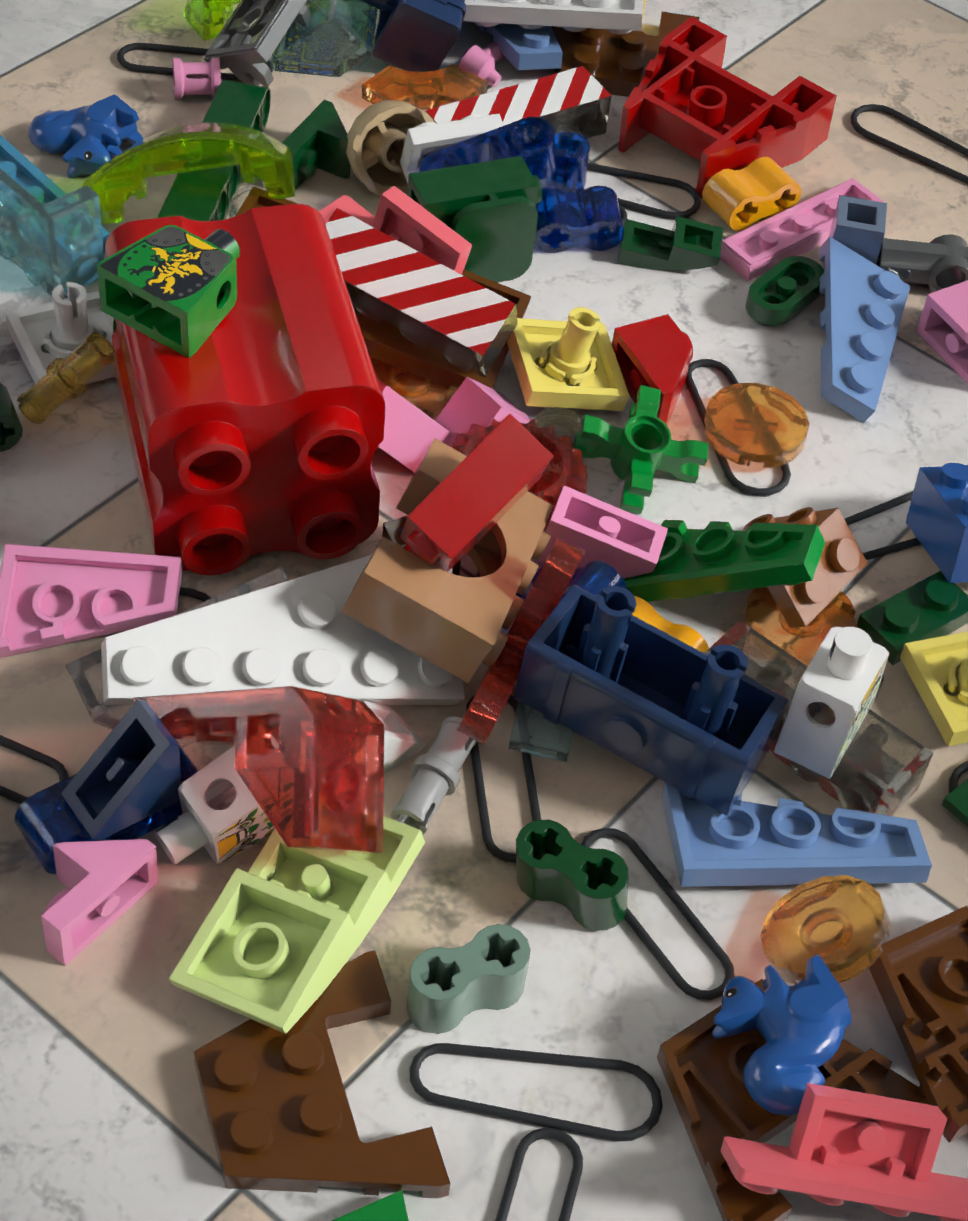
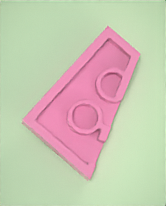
M5 544L0 573V658L131 630L176 616L183 569L181 557Z

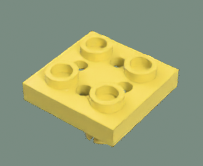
M583 307L574 308L569 313L568 321L509 319L504 333L526 406L611 411L624 410L630 396L606 326L599 322L600 317L594 311Z
M968 631L905 643L900 659L948 747L968 743ZM947 692H955L957 696H951L947 694Z

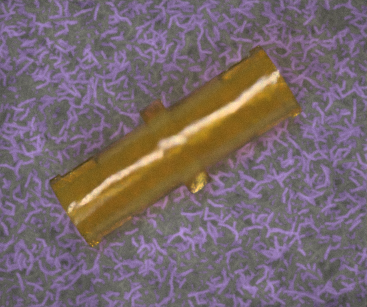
M94 332L64 359L56 358L46 368L47 374L17 398V402L20 403L18 407L22 414L31 422L41 424L67 399H77L86 391V383L108 364H112L116 360L117 356L114 355L115 349L111 343L101 334Z

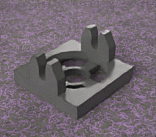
M241 0L205 54L204 60L210 62L212 57H219L220 68H229L242 82L269 87L274 77L265 62H268L289 28L292 30L296 29L298 24L303 28L309 25L312 17L308 7L305 5L307 0ZM262 30L254 43L248 44L252 37L257 35Z

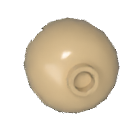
M383 100L368 106L355 118L347 134L346 155L352 172L369 191L380 196L393 186H396L403 193L408 194V184L400 164L407 131L409 128H415L422 123L434 122L429 114L401 100Z

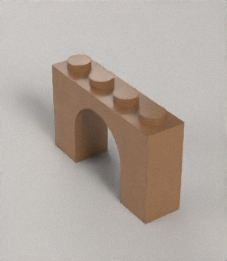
M435 438L412 476L396 509L409 515L467 456ZM527 491L467 552L476 565L480 577H463L446 572L434 565L428 564L422 558L382 537L360 574L341 612L469 683L482 663L490 668L494 665L509 636L500 630L503 628L507 631L513 623L524 602V599L518 597L516 593L522 595L538 569L539 565L531 561V559L534 561L538 560L551 538V535L545 532L547 529L545 525L553 505Z

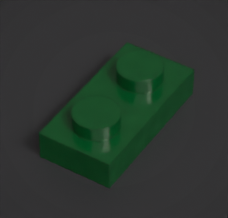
M938 571L861 613L856 628L865 631L870 636L872 642L886 648L889 652L887 661L893 666L901 661L900 655L905 643L946 636L968 624V595L955 583H949L943 573Z

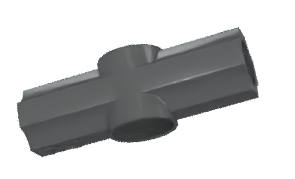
M953 234L936 237L930 243L883 238L876 265L885 271L896 274L906 284L929 286L933 293L968 280V244L962 237Z

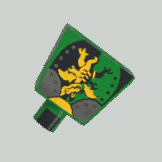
M166 225L97 264L101 311L190 358L198 351L235 305L237 300L236 259L240 256L239 245L230 233L222 229L215 230L203 240L176 225Z

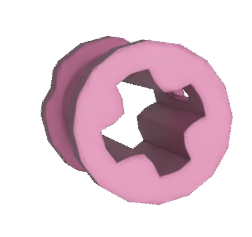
M212 57L210 62H182L180 58H173V91L175 100H182L183 95H211L214 98L221 84L219 57Z

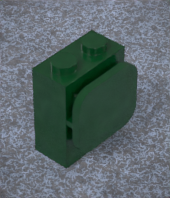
M522 156L409 173L407 196L472 244L464 270L498 283L514 280L522 276L529 269L533 258L534 243L537 239L538 213L536 204L541 203L542 188L538 176L531 174Z

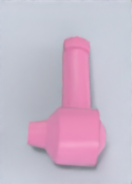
M493 42L483 50L477 45L472 46L462 54L457 73L475 86L487 83L495 87L501 80L500 74L495 70V63L504 57L499 44Z

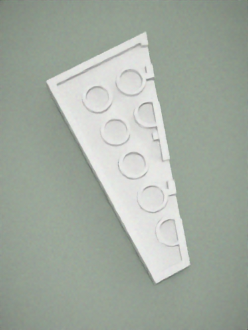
M372 555L106 637L101 644L104 705H133L137 699L146 701L149 705H314L323 692L382 705H458L465 699L463 680L341 612Z

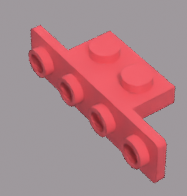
M393 186L381 195L375 216L347 195L341 196L319 211L326 224L336 208L461 275L472 248L471 243L396 186Z
M807 1083L789 1147L728 1136L724 1137L720 1151L735 1179L744 1187L758 1193L775 1194L779 1189L806 1193L812 1199L832 1206L843 1205L845 1200L873 1205L876 1209L896 1217H908L911 1212L938 1216L943 1221H968V1179L931 1172L947 1121V1117L938 1106Z

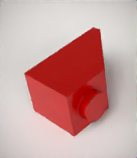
M669 314L615 328L612 346L631 399L635 404L637 403V393L640 385L660 389L661 394L657 418L668 425L686 382L689 363L693 358V346L689 336L679 329Z

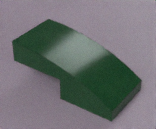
M679 216L676 217L672 230L626 219L620 236L617 263L637 268L668 271L693 270L717 266L721 255L723 228Z

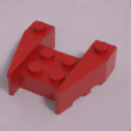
M690 17L663 38L659 45L658 54L647 65L640 85L634 87L625 102L622 111L618 145L620 152L624 153L649 133L654 134L700 161L696 191L702 198V192L706 183L721 170H741L761 157L772 158L783 168L801 161L827 140L837 95L802 76H798L777 94L771 96L723 69L727 35L694 17Z

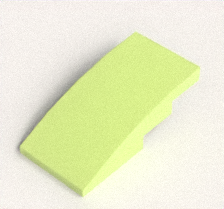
M312 789L288 830L283 831L278 828L273 830L250 870L246 872L236 868L169 977V981L173 986L286 1034L329 986L362 943L395 894L425 844L421 830Z

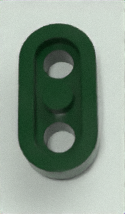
M803 256L784 258L749 287L745 304L748 315L764 326H777L789 322L820 296V277L825 272L823 267L813 259Z

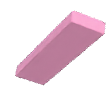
M849 179L723 239L720 259L745 280L749 281L766 273L784 258L800 256L822 245L828 239L839 195L878 202L883 201L855 179Z

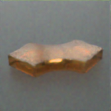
M454 64L430 72L406 71L389 65L362 84V98L372 104L383 100H401L421 110L485 94L487 93L488 81Z

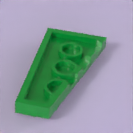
M664 520L661 526L668 528L654 571L598 584L595 592L600 595V590L604 587L620 586L630 591L633 596L644 599L647 602L677 598L689 599L695 596L724 592L737 593L747 589L778 585L792 586L813 580L825 540L818 525L753 523L745 531H737L732 529L729 522L710 521L705 529H687L683 520Z

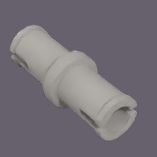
M456 716L447 717L444 720L442 728L427 754L420 755L414 762L411 769L413 778L398 804L392 809L391 819H396L398 822L421 830L422 835L427 832L429 823L443 798L455 792L460 782L458 772L472 747L479 740L480 735L475 732L476 728L474 725Z

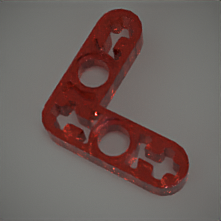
M558 537L507 633L509 637L494 665L488 668L456 731L483 745L485 744L518 680L524 651L528 642L556 608L585 551Z

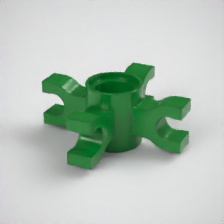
M640 385L638 389L637 403H632L629 409V419L624 428L611 426L598 417L584 415L581 433L577 432L573 447L574 456L610 459L612 470L620 479L624 480L620 509L641 514L644 509V497H650L652 493L653 477L657 470L669 472L680 480L696 483L699 475V465L705 466L708 460L709 443L697 440H671V432L668 426L661 419L657 418L661 390Z

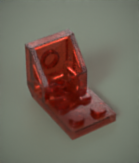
M294 686L133 697L132 705L137 699L146 701L174 739L196 738V743L229 745L234 744V736H236L235 770L287 847L360 854L383 853L384 724L364 701ZM271 735L279 742V748L275 749L272 745Z

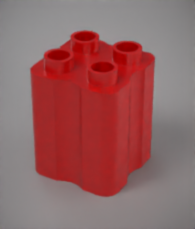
M288 204L251 208L238 216L219 221H196L182 216L134 220L117 227L106 240L105 259L166 225H176L203 240L215 230L222 229L235 238L240 248V256L236 259L237 300L235 305L192 357L187 358L115 319L117 328L111 336L113 366L155 555L181 557L182 571L191 570L200 575L214 576L235 570L249 556L259 553L292 551L305 554L314 559H332L347 554L358 544L367 540L375 532L379 521L380 489L371 462L376 449L384 440L386 406L325 221L320 212L308 205Z

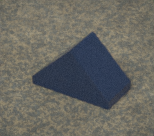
M137 699L61 793L92 839L103 840L180 801L178 788L181 785L179 745L146 701Z

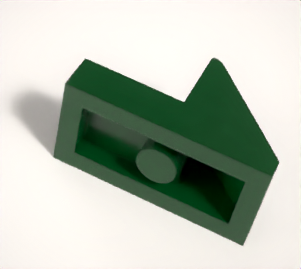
M324 99L277 147V187L294 193L307 178H312L315 175L317 169L349 179L350 165L346 155L348 144L347 132L332 102Z

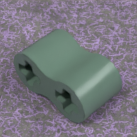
M496 924L480 930L473 940L464 946L456 948H430L417 955L411 965L406 1008L410 1020L416 1027L425 1032L440 1034L456 1028L463 1018L473 1011L481 1009L501 1010L517 1003L524 991L531 949L528 939L521 931L512 926Z

